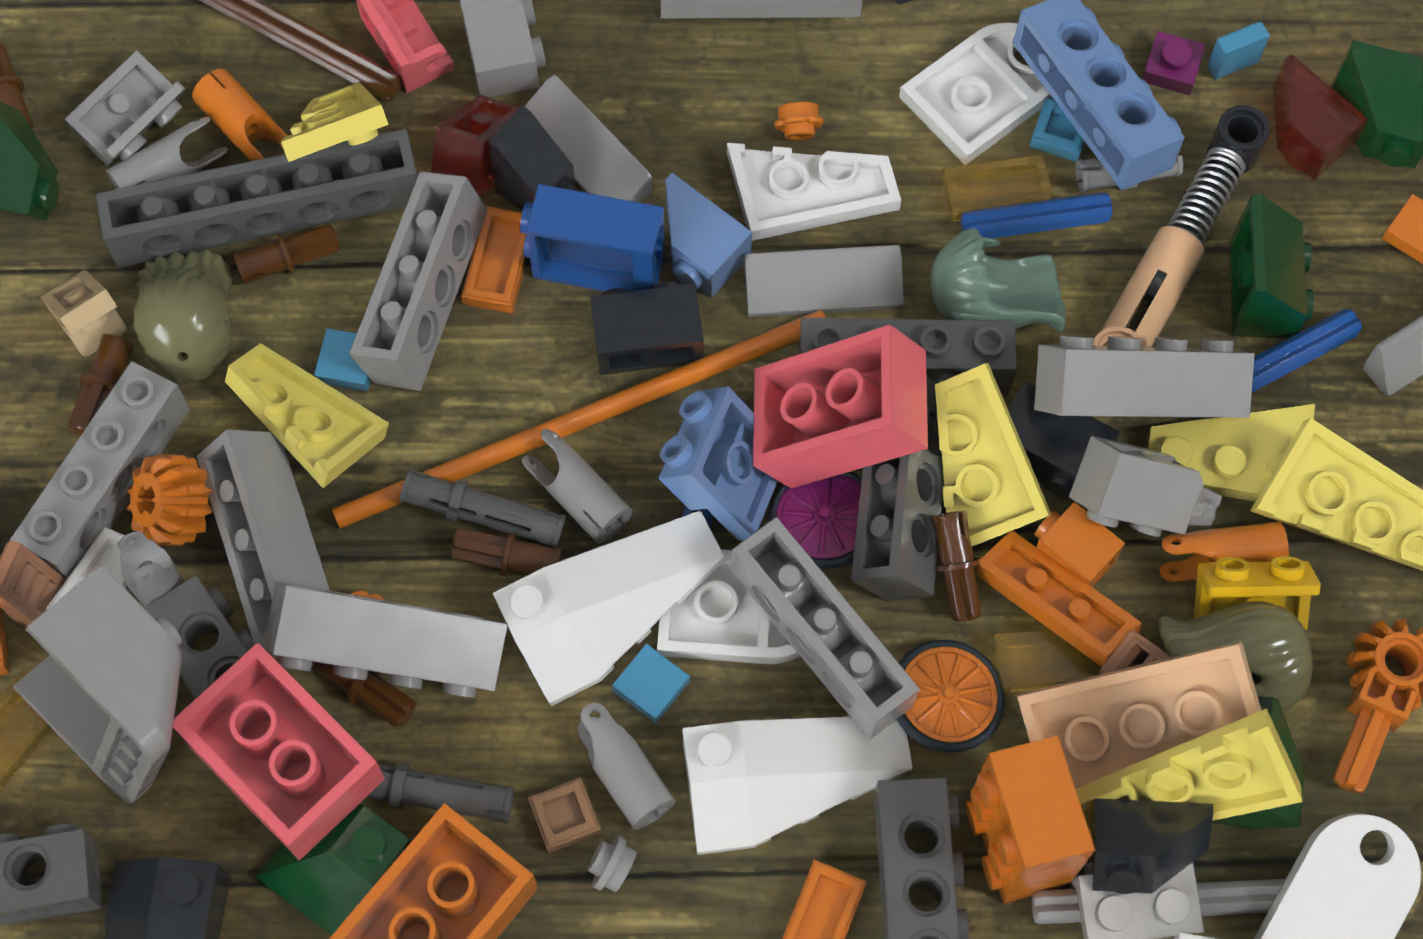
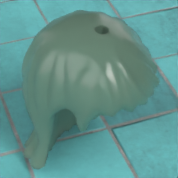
M976 228L963 230L956 235L935 257L930 275L931 293L935 307L944 320L1015 321V329L1028 324L1044 323L1058 332L1063 331L1066 308L1065 303L1061 300L1062 293L1056 274L1057 267L1051 255L1043 254L1015 260L987 256L983 248L998 246L1000 244L999 241L982 237Z

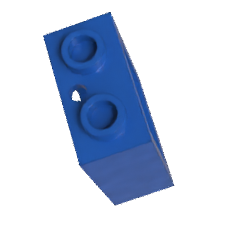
M538 184L534 203H525L520 222V233L526 234L524 257L531 260L533 278L599 291H607L614 288L637 291L653 289L658 285L665 257L664 207Z

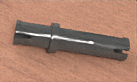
M409 468L402 487L400 502H406L445 514V520L454 523L459 518L504 533H513L515 536L551 546V548H557L566 515L545 511L515 500L468 487L469 482L462 479H457L456 483Z
M398 762L396 767L378 764L385 780L367 796L377 800L388 801L390 807L399 809L405 804L439 810L445 803L458 814L482 817L508 824L513 807L515 787L492 785L463 778L425 773L410 769V764Z

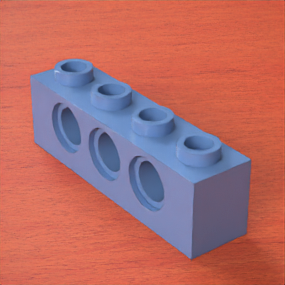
M1046 0L1021 10L1013 45L1118 187L1124 190L1172 169L1185 137L1182 135L1176 120L1168 116L1153 97L1147 82L1140 79L1125 60L1121 48L1116 43H1113L1099 26L1093 11L1085 7L1080 0Z

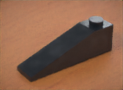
M153 857L116 862L104 919L107 939H219L231 877L219 863L169 857Z

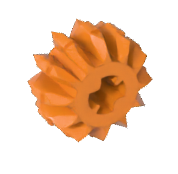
M157 454L154 457H145L141 467L133 468L132 477L134 483L133 486L127 487V491L130 494V504L126 508L127 511L133 514L132 530L141 531L147 539L154 541L157 545L182 546L184 543H193L198 533L205 532V515L212 513V509L208 505V497L213 490L206 487L207 471L198 468L195 458H188L184 455Z

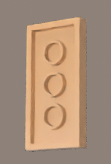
M1242 641L1036 689L1017 696L1030 742L1058 735L1075 789L1261 711Z

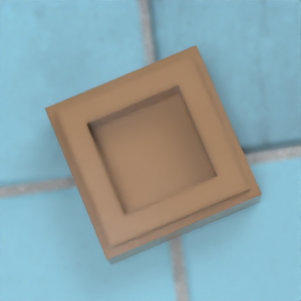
M581 777L528 797L548 854L601 834L599 823Z

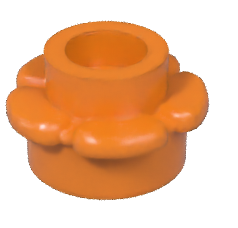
M787 103L778 107L779 120L774 122V128L785 132L786 140H808L815 137V130L822 127L824 119L819 117L818 104Z

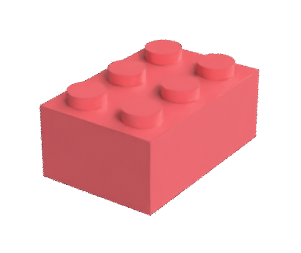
M890 324L754 369L753 466L791 489L928 449L926 350Z
M256 643L176 716L173 721V729L184 743L299 861L385 780L378 763L259 643Z

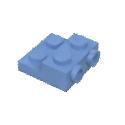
M729 386L696 391L690 394L680 406L679 414L684 420L677 436L668 440L661 450L660 458L665 464L658 479L689 510L707 509L737 540H745L758 531L777 480L753 466L754 413Z

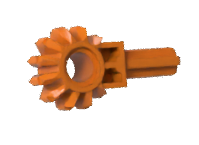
M1398 619L1392 625V628L1383 620L1375 622L1370 627V634L1361 632L1353 640L1354 646L1358 651L1351 652L1346 658V665L1359 672L1349 679V686L1355 688L1345 710L1357 715V718L1333 776L1334 783L1345 791L1361 794L1366 790L1388 731L1394 732L1408 720L1410 712H1414L1421 707V699H1423V628L1418 629L1414 634H1410L1406 619ZM1385 656L1398 659L1405 668L1406 676L1393 674L1385 664Z

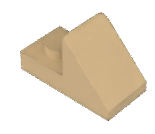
M85 269L40 297L77 350L84 357L90 356L97 351L103 334H112L120 337L127 331L125 323L115 310L117 305L108 291Z

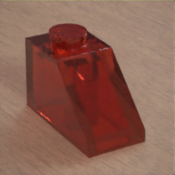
M1291 54L1285 59L1273 85L1277 149L1283 153L1285 159L1292 167L1303 170L1315 181L1355 145L1368 119L1294 55Z
M481 94L437 126L431 173L467 177L480 196L495 183L488 141L520 107Z

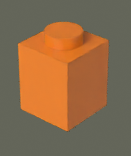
M1073 502L1062 515L1054 510L1041 523L1034 533V536L1039 539L1036 547L1091 587H1094L1116 563L1126 543L1104 525L1087 518V511L1076 502Z

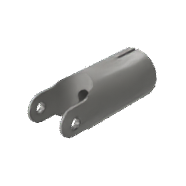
M207 116L188 123L109 168L106 172L115 189H121L196 173L222 157L228 148H218L196 161L184 162L181 160L180 144L187 135L206 125L211 120Z
M550 429L542 430L541 437L557 455L560 466L557 477L533 456L525 455L522 458L523 465L597 544L609 540L625 526V522H628L633 512L632 509L559 434Z
M143 532L129 533L118 541L117 546L121 551V572L124 581L143 608L185 582L166 551L154 541L147 539Z
M598 703L586 705L581 712L578 735L589 751L592 768L634 830L644 828L668 812L676 801L634 738L613 720L607 709ZM591 712H597L600 718L590 717L589 715Z

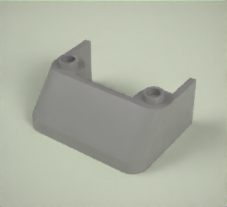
M100 565L27 626L26 630L50 655L13 686V689L119 798L128 804H133L150 789L170 750L182 654L178 646L182 643V638L173 625L165 618L158 616L154 619L106 568Z

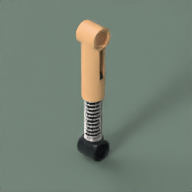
M1235 105L1221 115L1207 148L1206 159L1199 168V172L1195 175V179L1191 182V186L1187 189V193L1183 196V200L1179 203V207L1175 210L1171 221L1167 226L1161 227L1155 234L1103 328L1094 338L1093 346H1107L1108 336L1141 338V347H1153L1155 338L1162 331L1204 255L1205 248L1202 243L1206 241L1210 228L1214 226V221L1218 219V214L1222 212V207L1226 205V200L1230 198V193L1234 191V186L1238 184V179L1257 163L1270 132L1269 122L1262 112L1251 106ZM1231 137L1241 138L1246 143L1237 142ZM1145 302L1150 306L1134 332L1128 327L1141 304Z

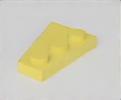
M360 82L312 99L301 114L303 121L291 127L292 135L284 137L281 144L288 162L346 140L351 146L365 143L379 135L378 128L389 124L382 105Z
M261 343L228 366L225 378L226 384L322 488L385 439L389 422Z
M989 363L935 384L939 446L942 451L944 475V507H946V513L967 510L971 546L1048 517L1051 514Z
M1315 404L1250 413V418L1216 417L1151 426L1147 434L1146 449L1169 454L1184 466L1199 471L1204 483L1203 486L1221 496L1256 502L1303 421L1309 418L1314 420Z

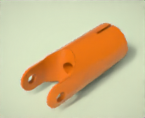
M213 70L211 75L210 73L206 74L196 84L192 93L193 101L250 161L264 159L260 152L251 144L252 142L260 139H269L277 142L282 147L281 141L288 135L227 70Z
M1276 521L1192 531L1185 533V535L1172 534L1166 536L1162 541V548L1166 552L1174 555L1195 554L1186 560L1164 563L1160 567V575L1163 579L1170 582L1197 580L1198 563H1213L1225 557L1240 558L1247 562H1271L1276 557L1289 556L1285 529L1281 522ZM1172 542H1179L1180 544L1174 545ZM1174 571L1177 574L1172 575L1169 572Z

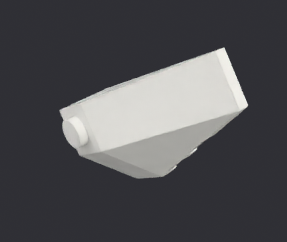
M700 510L541 568L494 592L493 595L516 644L549 704L553 706L602 681L615 668L613 664L636 642L640 644L652 632L650 628L674 605H680L726 559Z
M851 717L750 720L683 728V750L697 855L754 848L771 840L772 836L799 823L802 825L849 799H856L874 790L879 780H895L911 772L913 769L908 737L897 720L871 740L866 737Z

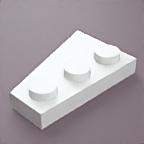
M727 143L729 164L747 229L752 232V241L900 210L901 197L888 156L826 151L823 155L792 153V148L773 147V151L745 149V144Z

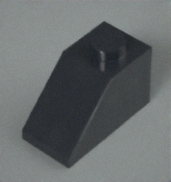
M522 105L488 143L496 192L523 211L526 202L534 203L538 184L576 191L573 164L532 112Z
M1094 798L1091 839L1095 848L1092 854V891H1111L1119 894H1152L1209 850L1214 814L1213 804Z

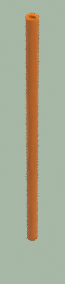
M818 310L801 318L826 317L822 310ZM801 318L421 473L456 482L457 479H463L546 445L547 443L541 437V432L544 429L553 430L562 438L793 344L799 341ZM405 479L333 508L332 512L339 528L342 529L402 504L399 500Z

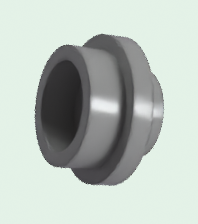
M618 835L611 844L604 840L599 844L587 869L588 872L595 875L592 887L599 891L606 887L614 892H617L621 887L637 854L636 850L626 846L627 839Z

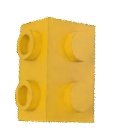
M1290 556L1276 557L1271 562H1247L1240 558L1225 557L1213 563H1198L1194 619L1232 605L1262 601L1276 604L1292 612L1302 623L1304 629L1307 630L1311 596L1320 594L1321 583L1308 561H1302Z

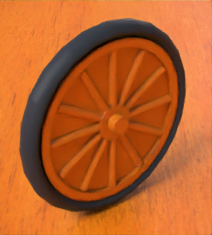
M933 640L918 645L907 652L899 661L900 666L920 690L914 706L899 717L897 722L905 733L917 743L931 750L945 753L963 752L979 746L996 731L1004 715L1006 700L1004 685L997 669L979 650L963 642Z

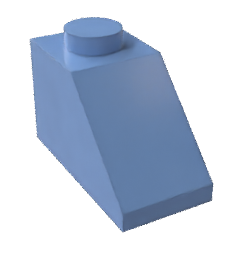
M671 173L665 179L672 269L677 279L683 285L695 283L696 290L700 289L712 298L745 263V255L751 253L752 232L674 173Z

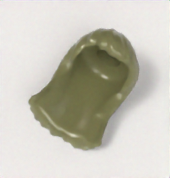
M204 249L201 253L190 251L186 256L175 252L169 258L157 256L155 262H146L145 268L138 272L139 281L136 283L138 296L133 310L134 329L138 334V341L143 347L145 356L160 372L162 377L180 385H185L189 382L196 383L212 376L222 367L231 347V320L226 292L235 279V275L231 272L229 264L222 259L220 254H213L208 249ZM180 352H185L187 355H181Z
M1253 601L1232 605L1188 621H1178L1167 616L1158 619L1160 639L1171 657L1242 641L1250 672L1260 678V682L1254 685L1257 696L1261 698H1276L1279 700L1283 711L1293 707L1303 697L1310 685L1313 659L1308 635L1298 618L1281 606L1269 602Z

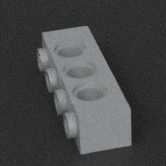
M419 172L349 353L374 384L417 391L422 389L488 212L487 207L467 177Z
M131 361L10 540L23 544L67 580L104 527L111 529L130 501L127 487L133 486L134 483L132 477L133 468L141 467L145 457H154L157 454H161L190 411L178 385Z
M777 517L732 549L730 571L869 740L914 706L920 688Z

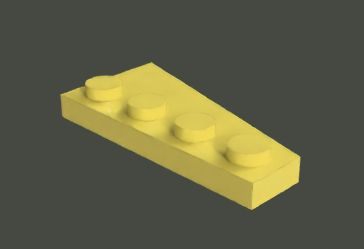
M1312 418L1303 421L1250 511L1423 571V490Z
M1267 708L1075 789L1090 836L1092 833L1094 798L1213 804V821L1302 802L1301 784Z

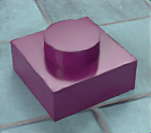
M1157 31L1142 79L1147 84L1190 95L1205 44Z

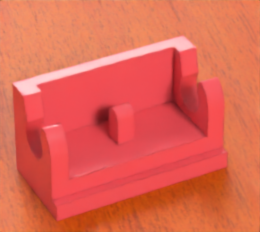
M356 0L361 21L391 69L400 75L402 87L406 93L455 70L454 61L447 54L446 49L439 42L413 0Z

